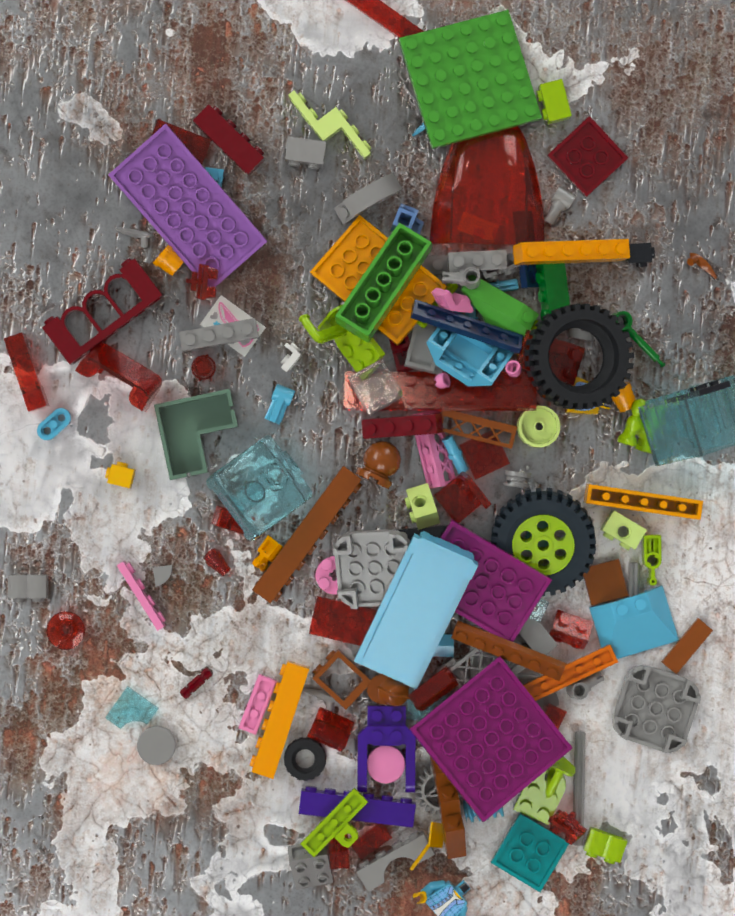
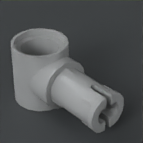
M559 186L551 199L552 207L544 221L553 226L560 214L569 209L576 196Z
M468 267L465 270H460V272L443 271L442 284H460V286H465L471 290L478 288L480 285V272L474 267ZM474 275L477 279L475 281H468L467 277Z
M598 671L585 679L567 686L566 692L569 697L582 700L587 697L592 687L604 681V677ZM579 685L580 693L576 695L574 689Z

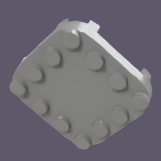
M391 529L351 531L342 534L333 548L338 598H341L351 609L380 606L410 543L407 534Z
M634 666L625 677L613 713V728L620 737L664 753L678 751L688 741L687 737L701 700L699 690L692 681L651 666Z

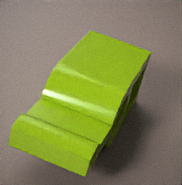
M644 535L641 539L642 563L648 568V585H656L655 569L660 566L662 561L661 535ZM650 555L656 558V562L653 565L647 562Z

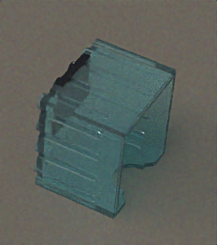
M735 375L644 401V406L638 407L655 466L700 457L735 445Z

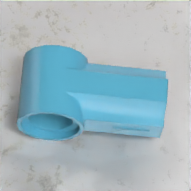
M277 384L264 419L280 425L287 406L289 407L295 390Z

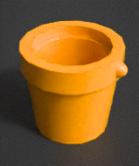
M169 244L153 261L156 267L158 266L171 276L184 263Z
M625 382L627 385L624 389H618L620 394L617 397H611L621 413L630 410L633 402L636 400L630 382Z

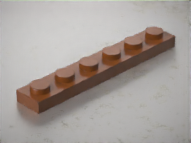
M459 620L451 637L454 640L497 657L500 656L502 659L560 681L566 666L565 662Z

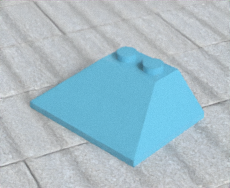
M439 327L436 328L426 342L435 365L467 386H491L514 354V352Z
M663 586L648 589L644 593L614 602H605L589 607L601 648L610 644L617 659L679 641Z

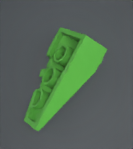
M470 275L467 278L468 281H475L477 279L474 275ZM482 279L479 287L471 290L465 286L461 288L463 294L471 300L472 306L482 315L485 323L521 334L523 337L531 330L539 316L537 312Z

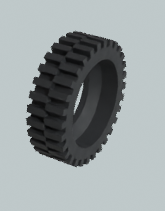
M574 304L552 310L550 314L542 317V321H538L535 324L537 329L531 330L529 335L533 337L526 342V345L530 347L524 353V356H529V361L524 362L525 367L530 366V371L527 372L528 377H533L534 380L531 384L533 387L539 388L537 390L539 395H545V400L554 402L553 405L563 406L566 409H592L593 407L603 406V403H609L612 401L611 397H617L620 394L618 389H624L627 385L623 382L624 379H630L631 374L627 373L628 369H633L634 363H629V358H634V352L629 353V348L633 347V343L627 342L626 338L630 337L629 332L622 331L625 325L622 322H616L618 320L616 315H608L610 311L600 309V306ZM572 328L583 329L591 333L598 340L603 353V362L599 373L592 381L581 386H571L560 381L553 373L549 363V351L553 341L560 333Z

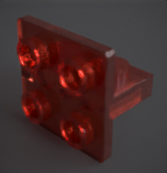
M320 707L307 737L342 752L348 742L354 721Z

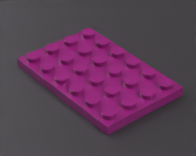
M451 519L440 538L463 550L472 552L474 560L478 562V567L469 581L455 612L486 631L514 642L552 579Z

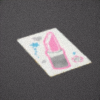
M221 295L200 325L209 327L252 319V317ZM256 321L260 336L266 327ZM257 339L228 345L245 357Z

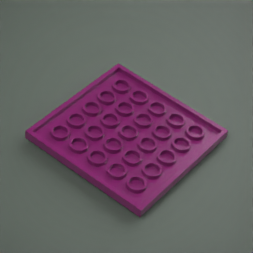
M500 656L409 729L482 822H485L573 749Z

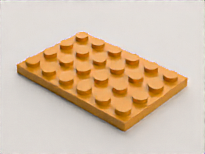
M359 215L310 271V274L345 302L388 237ZM421 265L378 330L398 346L418 323V320L410 318L414 300L433 305L435 299L431 292L436 287L446 290L448 288L447 285L442 284L441 280Z

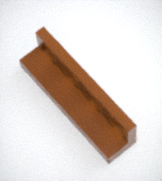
M442 408V422L444 417H449L456 424L450 430L443 428V432L512 449L517 426ZM456 419H457V420H461V421H463V422H461L460 424H458L457 421H456ZM466 422L471 423L475 429L469 434H465L460 428ZM475 424L481 425V427L477 429ZM458 427V429L460 430V432L453 431V430ZM489 427L494 435L487 439L482 438L479 430ZM493 429H497V430H501V431L495 433V431H494ZM503 431L511 433L509 444L502 443L497 435ZM475 432H477V434L479 435V437H478V436H474V435H472V434H474ZM493 437H496L497 441L490 440V439H492Z

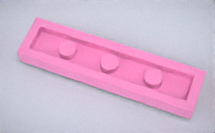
M123 561L118 564V569L157 631L163 628L166 619L161 611L157 612L154 608V605H156L151 595L147 596L144 592L146 587L141 579L137 580L134 576L135 569L131 563Z

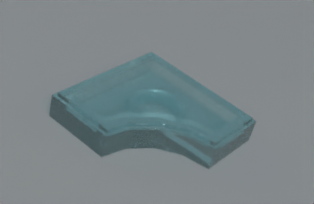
M127 686L105 718L121 729L125 724L132 721H141L148 724L159 708Z

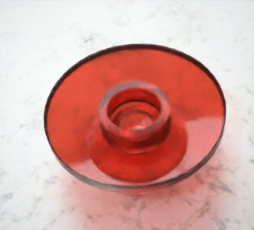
M59 612L48 622L47 637L51 644L59 649H73L82 642L85 636L84 622L73 612ZM65 626L70 628L68 634L63 631Z

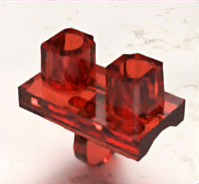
M199 264L198 272L192 271V279L186 278V283H191L190 291H196L197 287V299L206 300V298L216 297V287L207 285L208 279H217L218 269L209 267L206 264Z
M559 809L556 814L549 817L548 822L551 823L550 831L555 834L563 832L566 834L565 841L573 845L586 833L587 829L575 819L576 812L572 811L570 814H567Z
M333 838L329 842L330 869L350 868L349 848L342 846Z

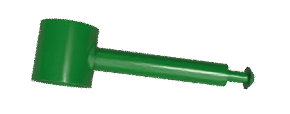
M626 311L613 313L612 315L623 318L625 327L622 331L629 332L630 337L654 362L657 361L660 367H664L665 362L663 363L659 359L660 356L631 327L633 322L632 316Z

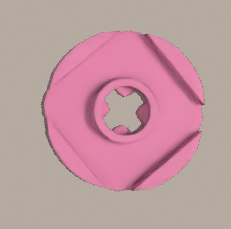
M335 556L324 559L316 569V581L319 587L329 594H337L338 590L337 578L334 581L329 576V573H333L336 570Z

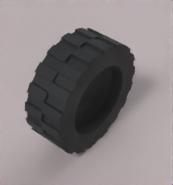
M300 737L297 740H293L288 745L284 755V765L287 772L293 778H297V780L308 781L318 777L326 765V753L322 744L310 737ZM307 749L314 754L315 761L311 767L301 768L298 766L296 755L299 751Z

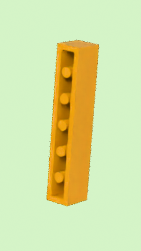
M629 239L521 242L513 246L514 265L623 261L630 258Z
M586 484L583 502L701 520L703 501L592 484Z
M289 660L287 664H282L279 675L283 677L281 683H276L273 693L277 695L275 701H270L267 711L271 713L269 719H264L261 729L265 731L263 738H258L255 748L259 750L257 756H252L249 765L253 767L251 772L274 779L310 667Z

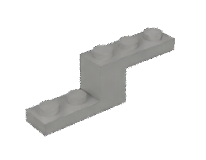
M506 250L450 252L447 255L427 256L422 266L433 275H443V271L460 272V270H465L468 267H474L479 271L507 270Z

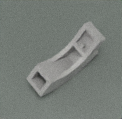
M391 173L347 197L334 210L344 225L374 205L391 198L400 192L402 187L395 175Z

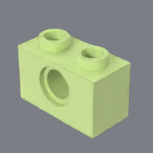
M428 483L406 489L408 497L404 499L407 509H412V512H409L412 524L416 523L418 530L440 524Z
M611 510L600 529L604 532L603 536L611 541L614 538L620 541L619 545L628 551L630 548L636 550L647 531L614 510ZM621 526L627 528V534L623 537H620L618 534V529Z

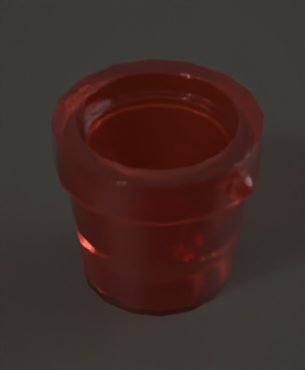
M208 354L201 355L193 360L191 370L199 381L207 380L214 376L216 364Z

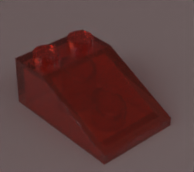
M526 330L522 349L517 359L521 369L530 371V366L525 367L524 361H529V356H524V353L530 347L526 345V342L533 337L529 335L531 330ZM555 338L549 351L551 369L560 381L574 385L585 348Z

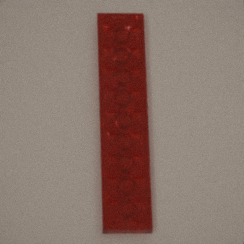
M344 372L343 409L536 411L537 387L532 386L531 382L534 379L533 377H528L527 372H521L517 377H510L507 372H501L491 386H467L448 374L450 386L444 389L435 386V383H437L434 381L436 374L428 372H370L367 377L362 379L357 372Z

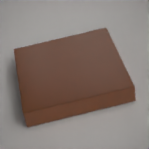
M619 559L589 566V572L583 574L591 605L629 596Z

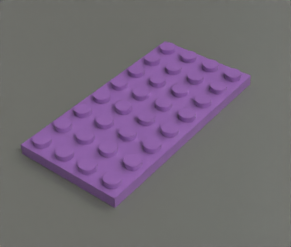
M164 124L108 174L209 292L268 242L167 124Z

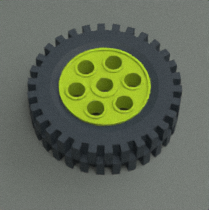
M536 488L535 492H531V489L525 490L524 495H521V493L515 495L514 500L510 499L507 501L506 507L502 506L500 514H497L492 527V544L552 579L545 592H550L551 596L556 595V590H560L563 593L566 592L567 586H570V588L576 586L575 581L578 580L580 582L583 579V574L589 572V565L593 564L594 554L596 553V537L591 517L588 516L585 507H581V503L578 500L574 501L569 494L563 495L561 490H557L556 493L552 492V488H547V491H541V488ZM540 521H545L548 523V526L541 529L537 524ZM557 530H563L565 535L563 537H556L554 533ZM529 531L532 535L525 539L521 536V533ZM546 540L549 544L546 547H540L538 542ZM563 549L566 551V553L563 556H557L555 554L556 550ZM524 550H530L532 555L524 557L521 553ZM541 559H547L549 564L541 566L538 562Z

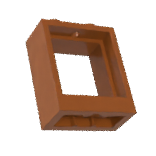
M339 649L336 652L332 650L326 656V663L323 666L319 664L312 671L314 674L312 679L346 710L367 688L371 679ZM338 657L362 678L344 699L320 678Z

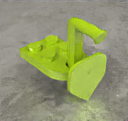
M342 305L331 310L317 329L310 321L308 314L300 316L299 321L315 342L323 344L335 339L337 347L361 379L367 377L385 355L373 337L367 343L336 324L335 315Z
M563 756L520 792L513 810L549 825L566 789L564 775L574 776L575 766Z

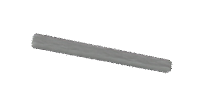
M583 731L575 732L572 843L575 846L583 845L586 733Z

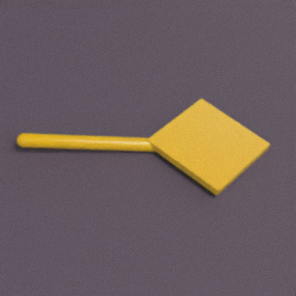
M431 822L428 844L410 867L411 871L414 870L429 847L443 848L442 823Z

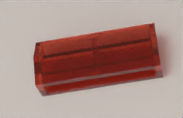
M445 666L412 691L408 697L413 702L415 708L423 712L459 684L452 671Z

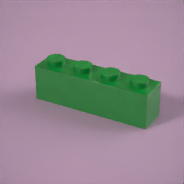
M565 263L536 264V282L539 284L538 300L541 302L542 309L540 312L541 320H543L542 317L544 315L550 314L552 310L570 305Z

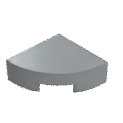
M172 565L153 567L155 586H160L169 579L172 573Z

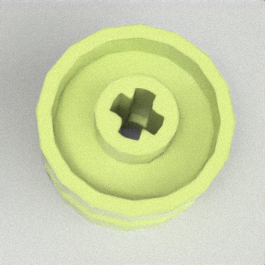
M537 405L523 411L517 420L516 426L518 437L523 443L530 447L542 448L549 446L557 439L561 424L559 417L552 409ZM539 423L542 425V429L537 430L535 425Z

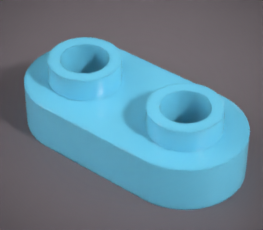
M58 408L38 425V436L43 440L55 438L70 424V412L64 408ZM61 414L65 416V420L63 422L59 421V416ZM46 427L51 429V433L48 435L44 432Z

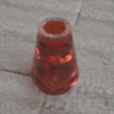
M212 548L203 557L205 563L222 576L231 570L221 552L215 548Z

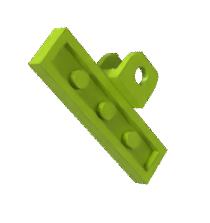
M353 788L300 844L313 857L333 838L342 846L349 848L358 839V831L349 821L368 803V800L358 790ZM350 834L351 838H346L345 835Z

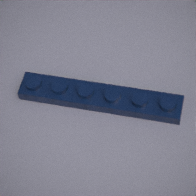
M416 299L412 304L410 316L412 319L517 354L522 349L523 335Z

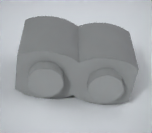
M48 574L8 575V598H13V602H25V598H32V602H44V598L49 597Z

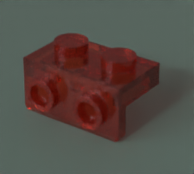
M557 610L549 634L556 642L569 644L576 649H584L589 642L594 622Z

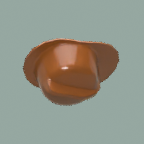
M383 674L374 676L367 685L369 698L379 704L400 706L407 699H410L408 685Z

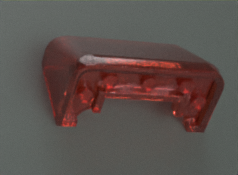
M105 343L96 345L82 359L75 370L88 378L96 373L102 374L105 370L133 387L129 394L130 403L144 412H147L162 386V379L158 374Z

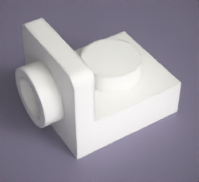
M286 343L284 345L292 352L291 356L287 354L281 361L283 364L281 368L286 373L293 368L302 356L299 353L301 349L294 343H291V345Z

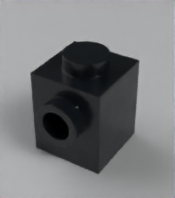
M651 243L629 244L630 258L626 259L627 265L636 264V268L647 267V264L651 263L652 259L655 258V249L651 247Z

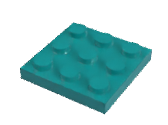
M519 813L490 862L538 892H541L570 843L522 813Z

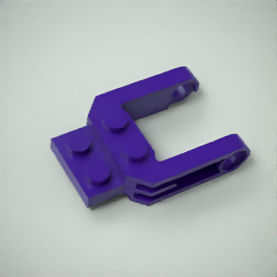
M367 705V725L358 733L357 790L359 792H367V745L400 746L405 744V793H415L416 737L409 730L410 728L406 726V705Z

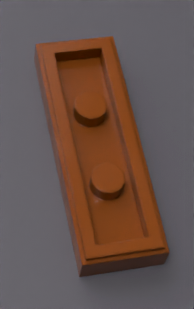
M697 618L661 662L677 674L713 630Z

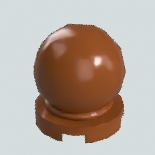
M377 441L365 451L363 457L364 466L362 468L357 467L356 474L368 480L372 477L377 480L376 484L389 489L392 486L389 477L395 475L400 468V451L391 442Z

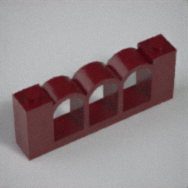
M129 258L121 264L122 268L119 270L122 274L110 276L105 282L104 291L93 290L89 292L83 299L82 307L72 306L63 312L61 318L58 316L54 318L52 316L44 322L45 326L42 329L70 365L75 364L164 297L135 258L132 260ZM118 279L127 280L142 300L125 314L110 295V286ZM97 295L105 296L120 315V318L104 330L88 309L89 301ZM76 311L83 312L99 332L82 346L67 326L69 315Z

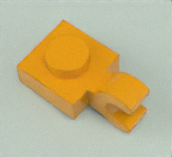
M268 535L257 551L260 554L253 560L252 564L264 572L268 567V560L273 562L283 546Z

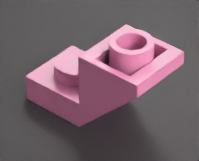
M437 287L431 292L441 308L465 313H472L474 311L470 304L471 300L466 295L455 292L451 294L450 291Z

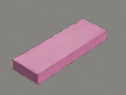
M261 674L258 675L239 729L257 734L277 680Z

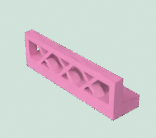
M438 408L413 415L440 413ZM445 432L437 434L439 436V443L435 441V434L415 435L425 480L430 489L457 483L452 461L449 460V454L441 441L446 437ZM440 452H441V453L443 454V456H444L443 462H442V461L440 460V458H439V453H440ZM444 471L448 473L449 481H445Z

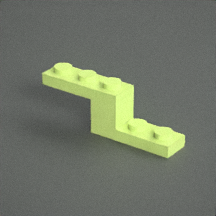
M294 90L288 94L290 101L321 141L329 140L342 130L364 160L371 156L369 151L371 150L370 145L366 140L362 141L358 137L360 134L358 129L354 125H349L346 121L348 117L342 109L338 110L335 107L317 121L318 115L312 108H307L304 104L307 101L301 93L297 94Z

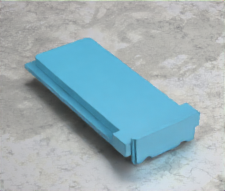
M425 531L421 532L420 535L414 533L356 654L354 662L417 689L467 585L478 567V562L474 560L473 553L463 550L441 538L434 537Z

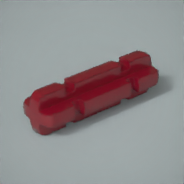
M208 668L202 670L200 675L198 674L187 684V687L180 691L183 698H189L192 692H195L205 683V680H208L213 675Z

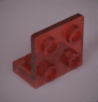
M463 471L434 495L452 520L460 523L480 505L485 509L492 505L473 479Z

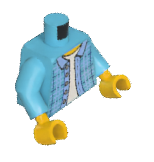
M450 880L432 881L421 889V892L414 893L413 898L420 896V901L417 904L426 902L437 916H466L468 909L466 906L467 900L463 895L471 888L464 880L456 887Z

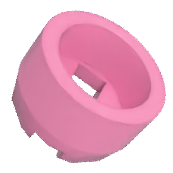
M512 360L505 365V370L510 377H517L521 374V366L518 361Z
M446 372L435 376L434 381L437 382L435 383L437 388L444 389L450 386V378Z

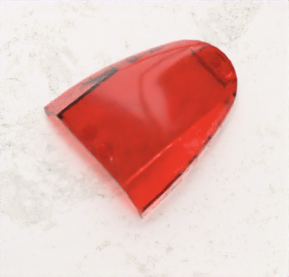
M518 126L450 145L441 170L433 204L429 239L432 245H516L521 242H545L543 206L537 173L525 136Z

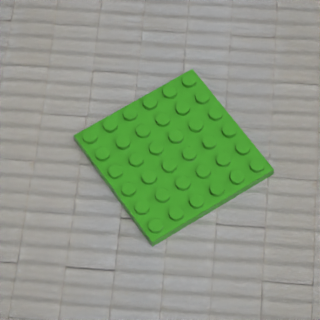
M509 10L399 38L400 48L432 149L541 120L542 116Z

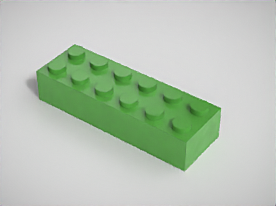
M398 223L335 315L336 324L369 343L431 252L432 242L403 224Z

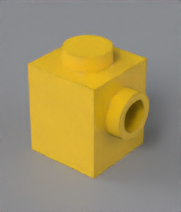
M117 461L116 465L112 464L111 468H107L105 478L108 479L107 483L132 488L136 470L128 468L127 463Z

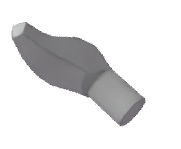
M116 228V231L119 233L130 235L133 238H141L142 248L149 247L148 238L152 236L150 233L131 228Z
M303 688L302 691L325 701L327 711L334 710L336 700L327 692Z

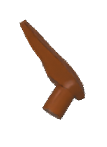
M690 253V258L687 259L688 265L696 264L714 279L717 278L710 264L702 256Z

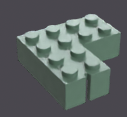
M231 389L154 405L170 480L189 477L188 473L194 476L209 472L201 435L239 427L236 412L231 410V407L234 406Z

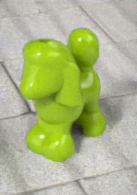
M636 399L631 406L632 414L627 418L625 429L619 435L617 442L652 454L654 446L651 440L657 429L666 425L668 406L663 402H653L646 408L645 400ZM645 411L642 419H640V415Z

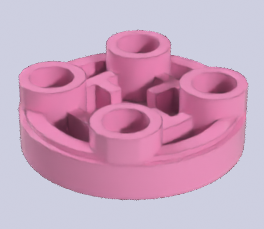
M376 746L369 753L367 770L375 781L385 784L392 783L403 774L405 760L398 748L394 746Z

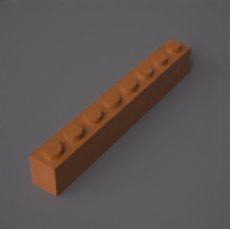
M344 466L340 469L252 590L269 603L273 600L277 602L283 593L280 591L284 584L288 587L294 579L292 576L293 572L296 569L299 571L305 564L304 557L307 554L311 555L316 549L315 542L318 538L322 540L327 534L328 530H326V527L329 523L334 524L340 515L337 513L340 508L345 509L351 501L349 496L352 492L356 494L361 488V478Z

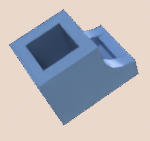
M401 203L390 231L393 232L398 223H401L420 235L424 222L417 218L419 210Z

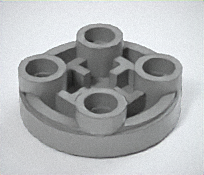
M162 726L147 728L141 733L137 742V750L140 757L152 765L166 763L171 759L176 749V741L169 729Z

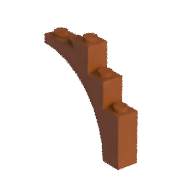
M430 756L447 859L467 856L465 828L461 816L458 791Z

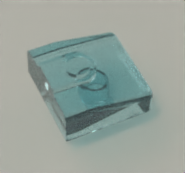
M269 435L260 439L214 472L206 480L209 490L214 491L243 530L245 538L249 541L256 540L313 496L312 490L301 477L303 472L289 453L287 451L283 452Z

